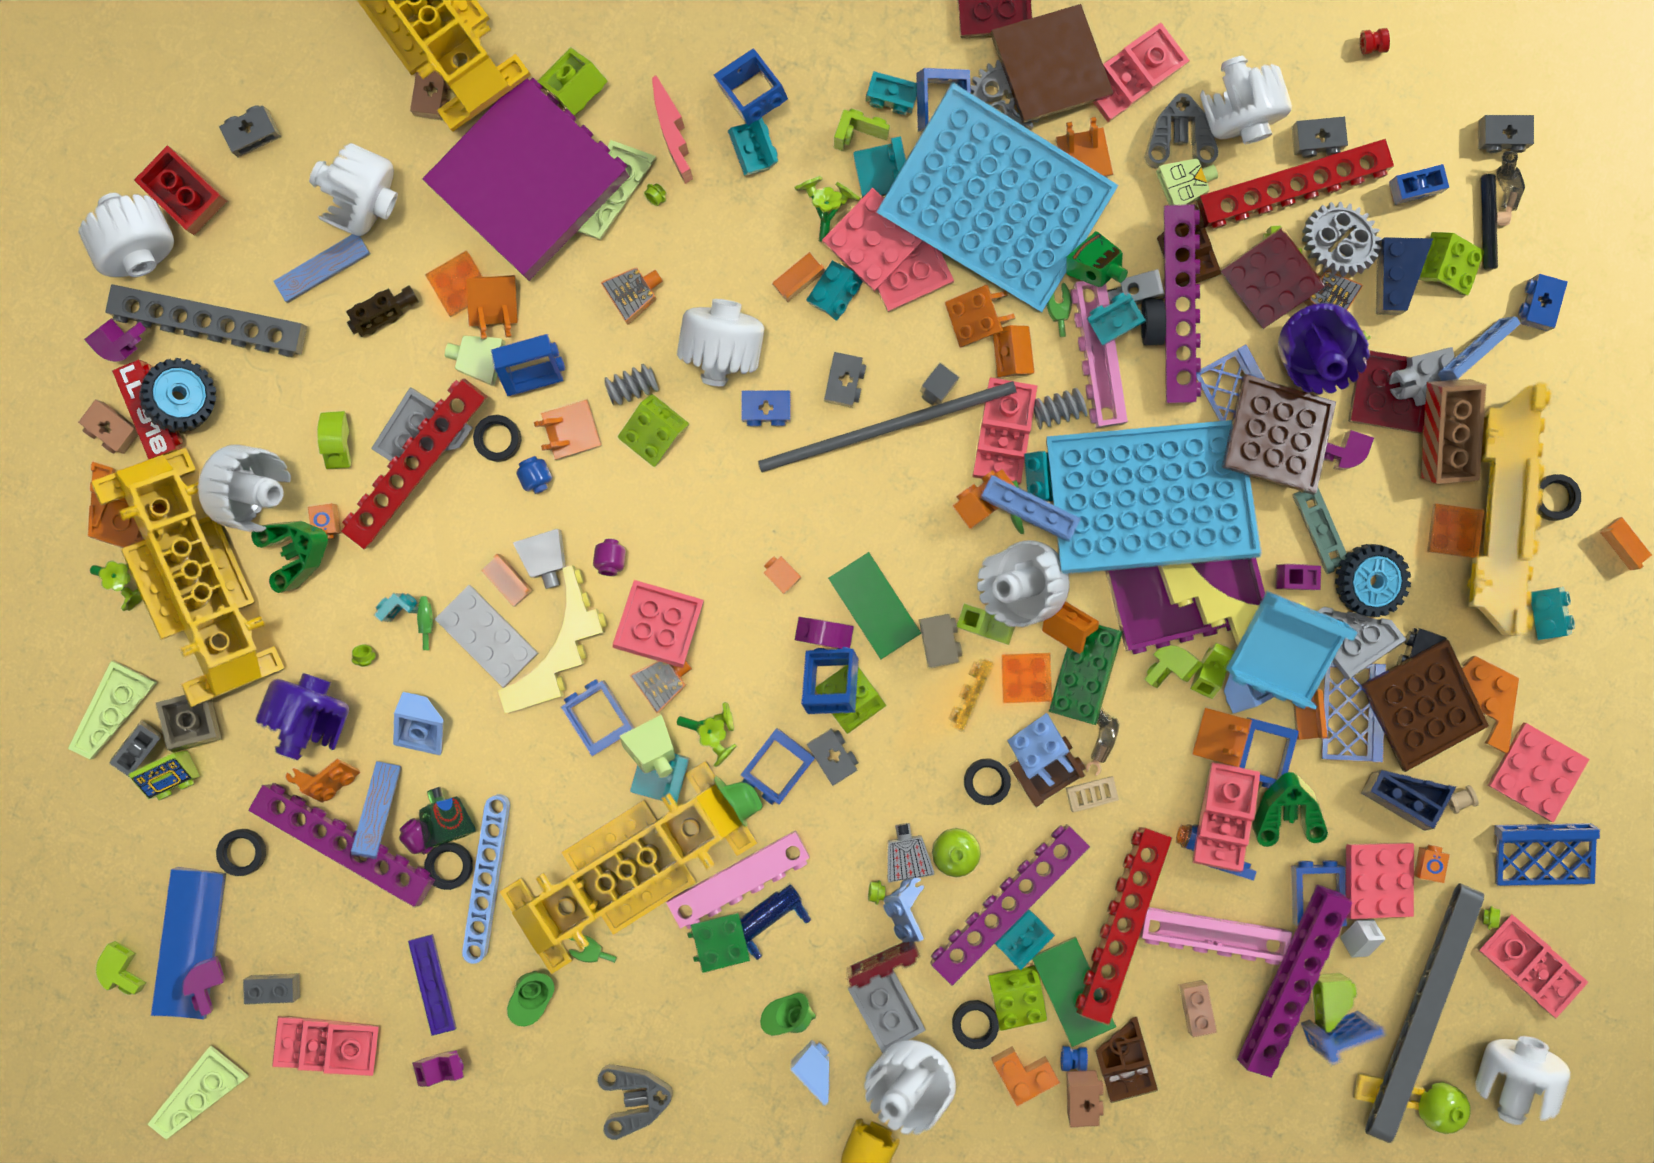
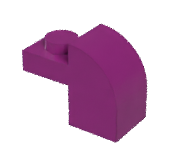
M111 318L84 340L100 357L108 361L118 362L126 359L138 349L135 345L142 340L139 335L146 328L139 322L124 333Z
M1353 430L1345 432L1341 447L1327 443L1324 460L1333 462L1336 459L1333 469L1337 470L1355 467L1367 458L1374 437Z
M1277 564L1276 589L1321 590V566Z
M798 617L795 641L840 649L843 647L850 648L854 626Z
M218 956L203 960L194 965L184 980V996L192 993L195 994L192 997V1002L195 1010H200L201 1016L209 1014L213 1010L207 988L222 984L225 980Z
M457 1050L443 1052L412 1062L418 1086L429 1087L445 1080L456 1081L464 1078L462 1072L464 1065L461 1058L458 1057Z

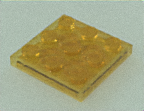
M985 659L973 662L968 673L972 677L968 684H963L958 697L962 698L959 706H953L948 717L951 720L950 725L964 731L994 663Z

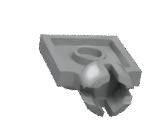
M1453 347L1406 358L1407 367L1393 372L1389 378V384L1400 382V387L1390 389L1393 396L1397 399L1412 397L1415 400L1416 406L1424 405L1427 382L1441 381L1438 375L1439 371L1455 358Z

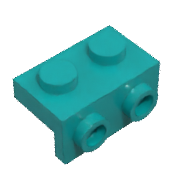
M873 71L866 94V102H870V106L883 109L884 106L892 108L893 112L897 114H912L917 97V83Z
M763 118L749 126L743 124L731 127L728 130L744 176L769 170L778 162L777 150L772 145L769 129L764 124Z
M832 260L806 301L837 321L845 312L853 296L859 291L863 280L854 271Z
M1121 293L1111 299L1112 304L1105 308L1101 305L1090 312L1091 316L1087 320L1102 346L1146 322L1130 293L1127 295Z
M1045 451L1025 453L1027 492L1046 502L1053 501L1048 453Z
M1564 586L1532 591L1531 604L1538 640L1573 634L1572 630L1575 629V621L1573 615H1569L1568 606L1571 605L1569 592L1565 591Z
M393 593L388 599L385 597L376 606L378 611L374 616L381 622H391L402 609H405L408 613H418V607L416 606L418 601L408 593Z
M1028 909L997 940L995 945L1004 952L1017 968L1022 970L1055 935Z

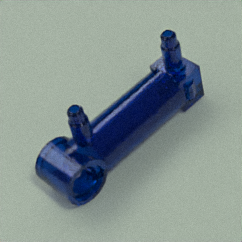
M791 883L774 892L740 918L747 949L756 960L760 959L762 954L752 939L794 909L804 923L807 924L811 921L807 910L801 904L802 898Z

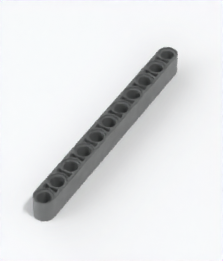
M1461 883L1454 889L1369 1115L1365 1133L1391 1143L1397 1134L1483 904L1484 893Z

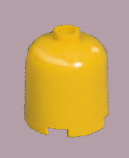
M863 1119L856 1120L842 1152L841 1163H890L900 1144V1140L898 1138L894 1140L891 1137L893 1132L876 1122L871 1121L870 1125L863 1124Z

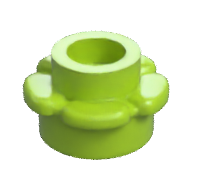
M652 184L647 185L648 188L644 191V195L651 204L658 206L666 201V191L659 184L654 186Z
M359 645L352 650L353 658L351 660L355 665L365 667L371 664L376 655L375 652H372V648L369 645Z
M879 880L877 882H870L868 901L875 902L878 905L879 900H884L885 886H882Z
M1490 906V910H1484L1483 924L1488 925V930L1491 928L1498 929L1500 909Z

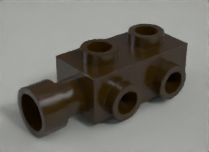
M409 285L401 289L402 292L393 296L388 288L376 293L373 297L362 303L355 304L351 309L347 310L346 313L350 318L347 324L354 335L359 333L363 337L366 334H374L377 328L386 323L396 322L398 317L404 314L401 309L408 305L413 306L419 303L411 286ZM389 312H393L391 316H387Z

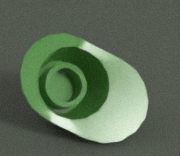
M714 777L717 787L734 808L741 823L746 827L747 819L762 808V802L756 790L751 785L743 782L726 785L720 778Z
M533 971L522 975L516 981L514 992L507 1006V1015L512 1023L525 1027L539 1020L555 990L551 977Z
M795 993L770 1002L761 1014L760 1024L762 1030L771 1036L788 1032L800 1033L808 1028L811 1020L815 1019L816 1015L809 1006L807 997L804 994Z

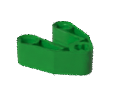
M303 521L262 525L266 527L262 532L252 531V541L259 548L281 544L291 539L293 541L283 546L280 554L282 557L285 556L286 560L299 556V559L282 566L281 569L273 572L269 578L270 587L277 593L298 589L320 566L328 544V537L324 530Z
M1294 772L1281 775L1263 795L1252 827L1258 843L1264 847L1273 846L1279 839L1282 806L1283 820L1294 823V820H1298V805H1300L1301 826L1309 842L1321 843L1328 836V830L1314 791Z

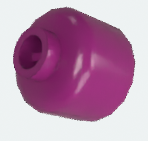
M605 539L604 542L595 546L593 566L598 570L599 574L616 576L618 572L623 570L626 549L618 544V540Z
M412 818L399 830L401 832L399 839L411 854L415 855L422 852L424 855L435 846L433 841L436 838V833L424 819L416 820Z

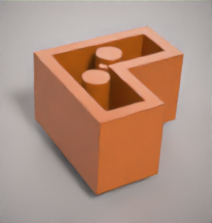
M1003 469L997 473L994 470L990 471L981 478L984 483L976 487L973 484L956 496L959 501L952 506L970 529L999 508L980 499L992 475L1015 486Z
M1013 1046L991 1057L1016 1106L1027 1102L1060 1083L1046 1056L1026 1067L1022 1065Z

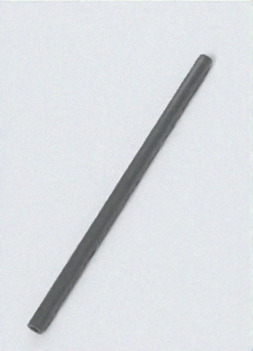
M1014 381L759 460V467L761 472L778 468L1017 393Z

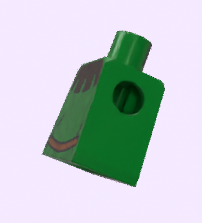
M1097 231L1066 257L1067 275L1097 287H1102L1111 278L1122 283L1127 277L1128 270L1122 267V251Z

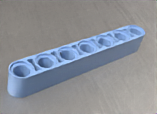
M502 794L490 797L484 806L462 950L464 960L471 964L480 962L487 955L510 810V802ZM496 799L500 800L503 804L501 812H495L492 808V802ZM490 824H496L499 827L498 836H491L489 834L488 827ZM486 848H491L495 851L496 857L494 860L490 861L485 857L484 852ZM483 872L491 875V884L486 885L481 881V874ZM478 897H485L487 899L488 907L486 909L478 906ZM474 921H480L484 924V932L479 933L474 930ZM471 945H476L480 948L481 954L479 957L471 955Z

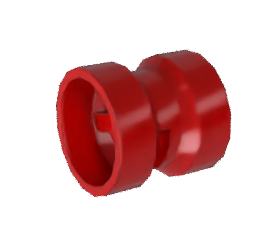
M1379 28L1376 32L1362 30L1360 33L1361 53L1363 55L1371 54L1373 51L1387 53L1390 49L1388 29Z

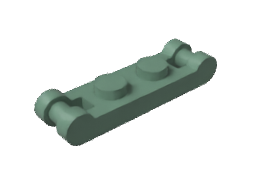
M1318 488L1317 493L1314 495L1305 492L1301 493V491L1294 493L1293 499L1300 510L1321 559L1323 569L1326 574L1335 571V568L1341 566L1339 564L1341 560H1346L1345 555L1347 553L1321 492ZM1313 499L1315 506L1309 508L1306 501ZM1336 551L1337 557L1330 559L1328 553Z

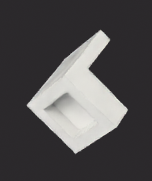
M1374 919L1357 920L1341 936V940L1351 957H1367L1386 940Z

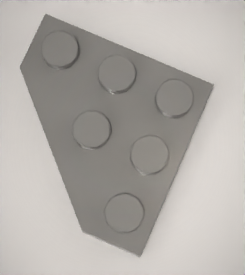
M412 387L409 388L371 449L389 461L395 456L400 457L405 451L402 448L405 442L410 437L415 439L420 431L417 428L425 418L430 420L435 412L432 409L436 403ZM439 418L437 420V427L441 431H446L449 423L446 419ZM466 423L446 450L460 448L473 427ZM424 437L422 439V446L427 450H431L434 445L433 440L429 437Z
M1328 607L1318 610L1322 614L1347 623L1358 632L1354 641L1344 639L1333 659L1334 664L1347 681L1406 641V638L1392 620L1383 618L1379 620L1358 613L1334 611L1333 608Z

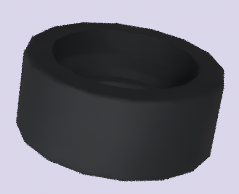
M1145 299L1141 307V313L1146 322L1141 324L1142 342L1144 345H1163L1166 337V309L1164 300Z
M490 415L482 419L475 427L473 441L479 454L488 460L500 462L506 461L516 454L521 444V434L517 425L509 418L501 415ZM494 424L504 425L511 433L509 447L497 453L488 450L483 442L484 432Z
M1553 474L1540 480L1539 490L1544 491L1548 485L1559 483L1569 493L1568 506L1559 512L1548 510L1542 500V504L1537 507V514L1541 518L1546 520H1564L1571 517L1579 509L1581 490L1571 477L1564 474Z
M980 759L973 762L967 769L964 776V787L967 794L975 802L982 805H994L1001 802L1008 795L1011 787V778L1007 769L1000 762L993 759ZM990 767L1000 774L1002 784L996 794L983 796L975 790L973 778L978 770Z
M237 829L224 835L216 849V859L220 868L233 876H245L258 870L266 857V845L262 837L249 829ZM237 838L249 840L255 848L254 860L245 867H238L232 864L227 856L229 844Z
M454 842L443 843L428 853L424 862V869L430 872L429 877L435 879L434 887L442 890H452L463 885L469 879L473 870V860L469 851L462 845ZM444 852H453L462 860V872L454 880H444L436 874L434 863L436 858Z
M973 1000L961 1004L956 1009L952 1018V1029L956 1039L963 1046L970 1049H982L989 1046L996 1039L999 1031V1021L994 1010L987 1003ZM978 1010L988 1017L990 1027L984 1037L972 1039L963 1033L961 1021L964 1015L970 1011Z

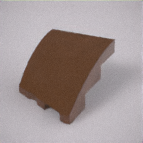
M1200 211L1199 225H1195V235L1200 237V249L1195 250V259H1200V274H1195V284L1222 274ZM1179 223L1176 225L1175 233L1177 236L1185 237L1188 235L1189 229L1186 224ZM1163 232L1161 235L1157 237V240L1164 258ZM1179 248L1175 252V257L1179 262H1185L1189 258V252L1185 248ZM1183 272L1177 274L1175 278L1176 284L1180 287H1185L1189 283V276Z
M1133 1017L1126 1026L1116 1032L1108 1042L1096 1050L1111 1103L1158 1091L1138 1018Z

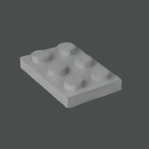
M895 972L884 978H880L878 975L870 979V984L859 989L857 986L848 987V991L882 1053L892 1044L909 1040L926 1031Z

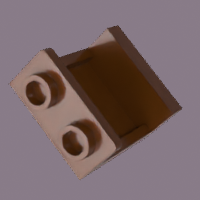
M1066 736L1062 737L1067 748L1071 750L1073 747ZM1070 751L1064 755L1074 768V771L1071 773L1057 759L1044 767L1052 777L1050 779L1055 783L1051 787L1039 774L1029 779L1018 759L1008 764L1032 804L1038 807L1047 798L1077 779L1085 777L1083 770L1086 768L1079 757L1074 758Z

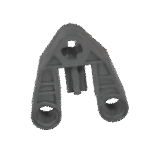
M1185 93L1178 94L1155 121L1145 153V162L1151 168H1158L1164 165L1170 154L1171 122H1174V143L1179 145L1188 143V122H1191L1193 159H1198L1202 168L1208 167L1218 157V148L1206 114L1190 95ZM1178 103H1182V107H1186L1184 111H1180V107H1176ZM1153 150L1160 151L1163 159H1154L1151 152ZM1207 150L1211 154V159H1203L1200 156V151Z
M615 1064L605 1065L597 1079L601 1089L612 1091L647 1088V1090L624 1093L625 1108L649 1105V1107L612 1113L604 1124L605 1135L611 1140H617L652 1124L670 1104L673 1096L671 1086L647 1070ZM606 1072L613 1073L616 1081L612 1083L605 1081L603 1074ZM658 1091H662L663 1095H667L664 1100H660L659 1096H655ZM617 1121L621 1124L622 1129L614 1131L610 1128L609 1123Z

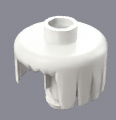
M1237 56L1223 62L1221 65V72H1225L1223 81L1227 90L1224 92L1225 103L1219 93L1213 95V101L1210 95L1205 96L1204 91L1201 92L1200 97L1213 136L1218 139L1241 136L1243 143L1246 145L1271 136L1270 125L1285 118L1291 112L1292 104L1278 66L1271 64L1270 67L1264 65L1261 67V73L1257 67L1252 69L1247 67L1246 63L1248 60L1244 56Z
M351 143L344 146L345 149L339 151V155L343 157H336L330 166L326 165V161H318L311 172L309 182L314 188L318 185L321 187L320 190L334 197L333 202L340 207L329 206L327 210L331 214L323 213L322 216H318L319 219L353 235L362 236L372 228L378 217L385 220L388 219L395 206L398 193L390 190L394 174L392 163L384 157Z
M118 193L106 194L98 200V207L95 209L97 219L90 212L86 216L87 224L84 220L82 221L78 232L94 267L99 273L108 277H140L153 271L156 265L172 250L174 244L173 234L157 202L149 196L144 195L143 199L141 195L134 194L133 203L130 197L126 195L121 196Z
M713 299L711 308H691L683 314L677 355L680 360L683 357V361L688 364L691 362L693 355V364L698 367L702 361L701 369L704 370V374H701V379L705 384L725 386L729 380L726 378V374H730V371L736 373L740 367L741 373L745 374L748 371L751 373L758 368L764 326L758 319L740 313V303L725 299Z
M244 445L225 446L216 451L207 460L201 471L198 484L199 499L205 513L218 524L249 532H262L266 527L253 523L251 520L257 516L256 514L260 513L261 507L271 508L281 502L283 489L277 481L290 482L291 475L287 470H284L287 469L286 464L275 453Z
M1028 540L1015 543L1000 553L986 557L982 563L985 567L979 569L978 578L984 580L977 583L978 591H985L980 594V601L982 603H989L985 606V610L989 614L995 615L994 617L997 621L1004 622L1007 626L1024 627L1051 618L1062 608L1068 595L1069 575L1061 573L1059 554L1050 546L1038 541Z
M1520 1036L1518 1040H1494L1487 1045L1476 1079V1089L1483 1098L1487 1099L1496 1075L1499 1072L1501 1074L1506 1072L1507 1078L1499 1100L1501 1107H1498V1115L1502 1120L1510 1124L1520 1125L1526 1120L1524 1114L1529 1113L1534 1094L1542 1095L1544 1089L1541 1120L1555 1117L1562 1105L1570 1079L1569 1068L1558 1056L1548 1051L1549 1047L1547 1044L1538 1039Z
M903 1040L888 1047L867 1072L864 1088L867 1090L865 1097L867 1102L872 1100L870 1109L874 1114L881 1110L878 1116L881 1122L884 1123L889 1119L888 1127L895 1131L902 1127L901 1132L903 1134L913 1132L917 1135L931 1129L952 1102L956 1090L955 1076L948 1061L935 1048L920 1041Z

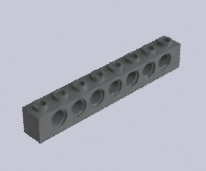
M113 284L110 287L105 313L113 316L114 321L128 323V319L137 321L136 324L141 322L146 328H151L152 324L160 326V330L175 333V329L183 330V335L198 338L199 334L207 335V340L222 343L223 339L231 340V345L246 348V344L255 345V350L269 353L270 349L279 350V355L293 357V354H302L307 326L298 322ZM135 302H139V310L132 313V305ZM158 307H162L163 314L156 318L155 310ZM186 311V320L179 323L178 317L180 313ZM209 316L211 319L210 325L203 328L202 320ZM233 321L234 329L227 333L225 330L226 324ZM253 326H257L258 334L250 338L249 330ZM281 331V340L274 343L272 339L273 334Z

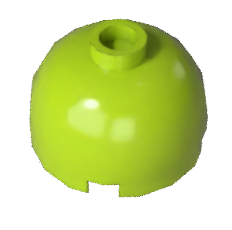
M947 829L933 843V861L937 868L947 876H966L974 871L979 863L981 855L979 843L972 834L964 829Z
M1444 1082L1431 1085L1433 1088L1428 1092L1425 1091L1419 1102V1115L1424 1120L1426 1126L1443 1134L1455 1133L1464 1128L1471 1114L1467 1096L1457 1087Z

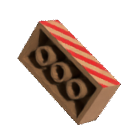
M1472 379L1427 382L1421 467L1422 479L1435 484L1480 481L1486 397L1485 383Z

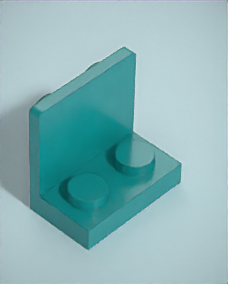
M901 136L891 138V144L854 151L853 156L862 198L872 188L881 196L887 194L906 161Z
M675 754V759L668 762L673 771L663 778L659 777L655 769L644 773L637 765L630 791L663 801L661 798L670 793L677 804L690 758Z

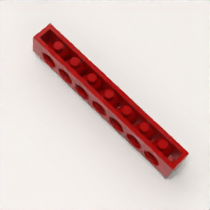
M1385 138L1200 195L1196 202L1205 228L1212 226L1213 229H1217L1227 225L1226 221L1235 219L1236 222L1250 218L1249 214L1251 213L1266 214L1273 211L1272 207L1277 205L1285 208L1296 204L1295 200L1303 197L1307 201L1318 197L1320 192L1326 190L1328 194L1337 192L1345 184L1350 183L1352 187L1364 183L1365 178L1371 176L1374 179L1385 177L1388 175V171L1394 167V163ZM1360 159L1368 161L1369 169L1361 167ZM1338 166L1345 168L1347 172L1345 177L1337 173ZM1315 173L1323 177V184H1319L1314 180L1313 176ZM1293 180L1297 181L1301 186L1300 191L1293 190L1290 182ZM1267 188H1274L1278 193L1277 198L1270 197L1267 193ZM1244 195H1251L1255 200V204L1248 205L1244 201ZM1221 202H1228L1232 207V211H1223Z
M465 378L461 379L460 382L455 380L447 390L450 395L445 401L440 399L432 409L435 412L430 420L425 418L418 426L419 434L415 439L410 437L402 446L405 450L400 457L395 456L387 465L390 469L385 476L380 475L374 481L372 486L375 489L370 495L365 493L357 503L360 508L356 513L350 512L343 520L342 524L345 527L341 532L361 548L366 549L488 397ZM454 399H460L463 402L464 409L462 412L453 410L452 401ZM439 418H444L448 421L449 427L446 431L438 429L437 420ZM424 437H429L433 440L434 445L431 450H427L422 446V439ZM408 456L417 458L418 467L416 469H412L407 465ZM393 475L402 477V487H395L393 485ZM378 494L387 496V506L378 504ZM363 513L372 515V525H367L362 521Z
M1139 827V830L1134 832L1131 839V844L1133 845L1131 853L1126 855L1123 863L1125 868L1123 877L1118 878L1115 886L1117 891L1115 900H1111L1108 906L1107 914L1110 915L1107 924L1104 923L1099 934V937H1101L1099 947H1095L1092 953L1091 960L1094 962L1091 971L1088 970L1083 981L1085 984L1083 994L1080 993L1076 1000L1075 1007L1078 1008L1076 1013L1107 1025L1110 1024L1172 837L1143 827ZM1145 848H1148L1151 853L1147 861H1143L1141 858V852ZM1137 871H1140L1143 875V879L1139 884H1135L1133 881V876ZM1132 894L1135 898V903L1132 907L1128 908L1125 904V899L1128 895ZM1121 918H1125L1127 926L1124 930L1119 931L1117 923ZM1117 941L1119 950L1117 953L1111 954L1109 946L1112 942ZM1105 965H1110L1111 973L1108 977H1103L1101 974V970ZM1102 988L1103 997L1095 1001L1093 998L1094 991Z

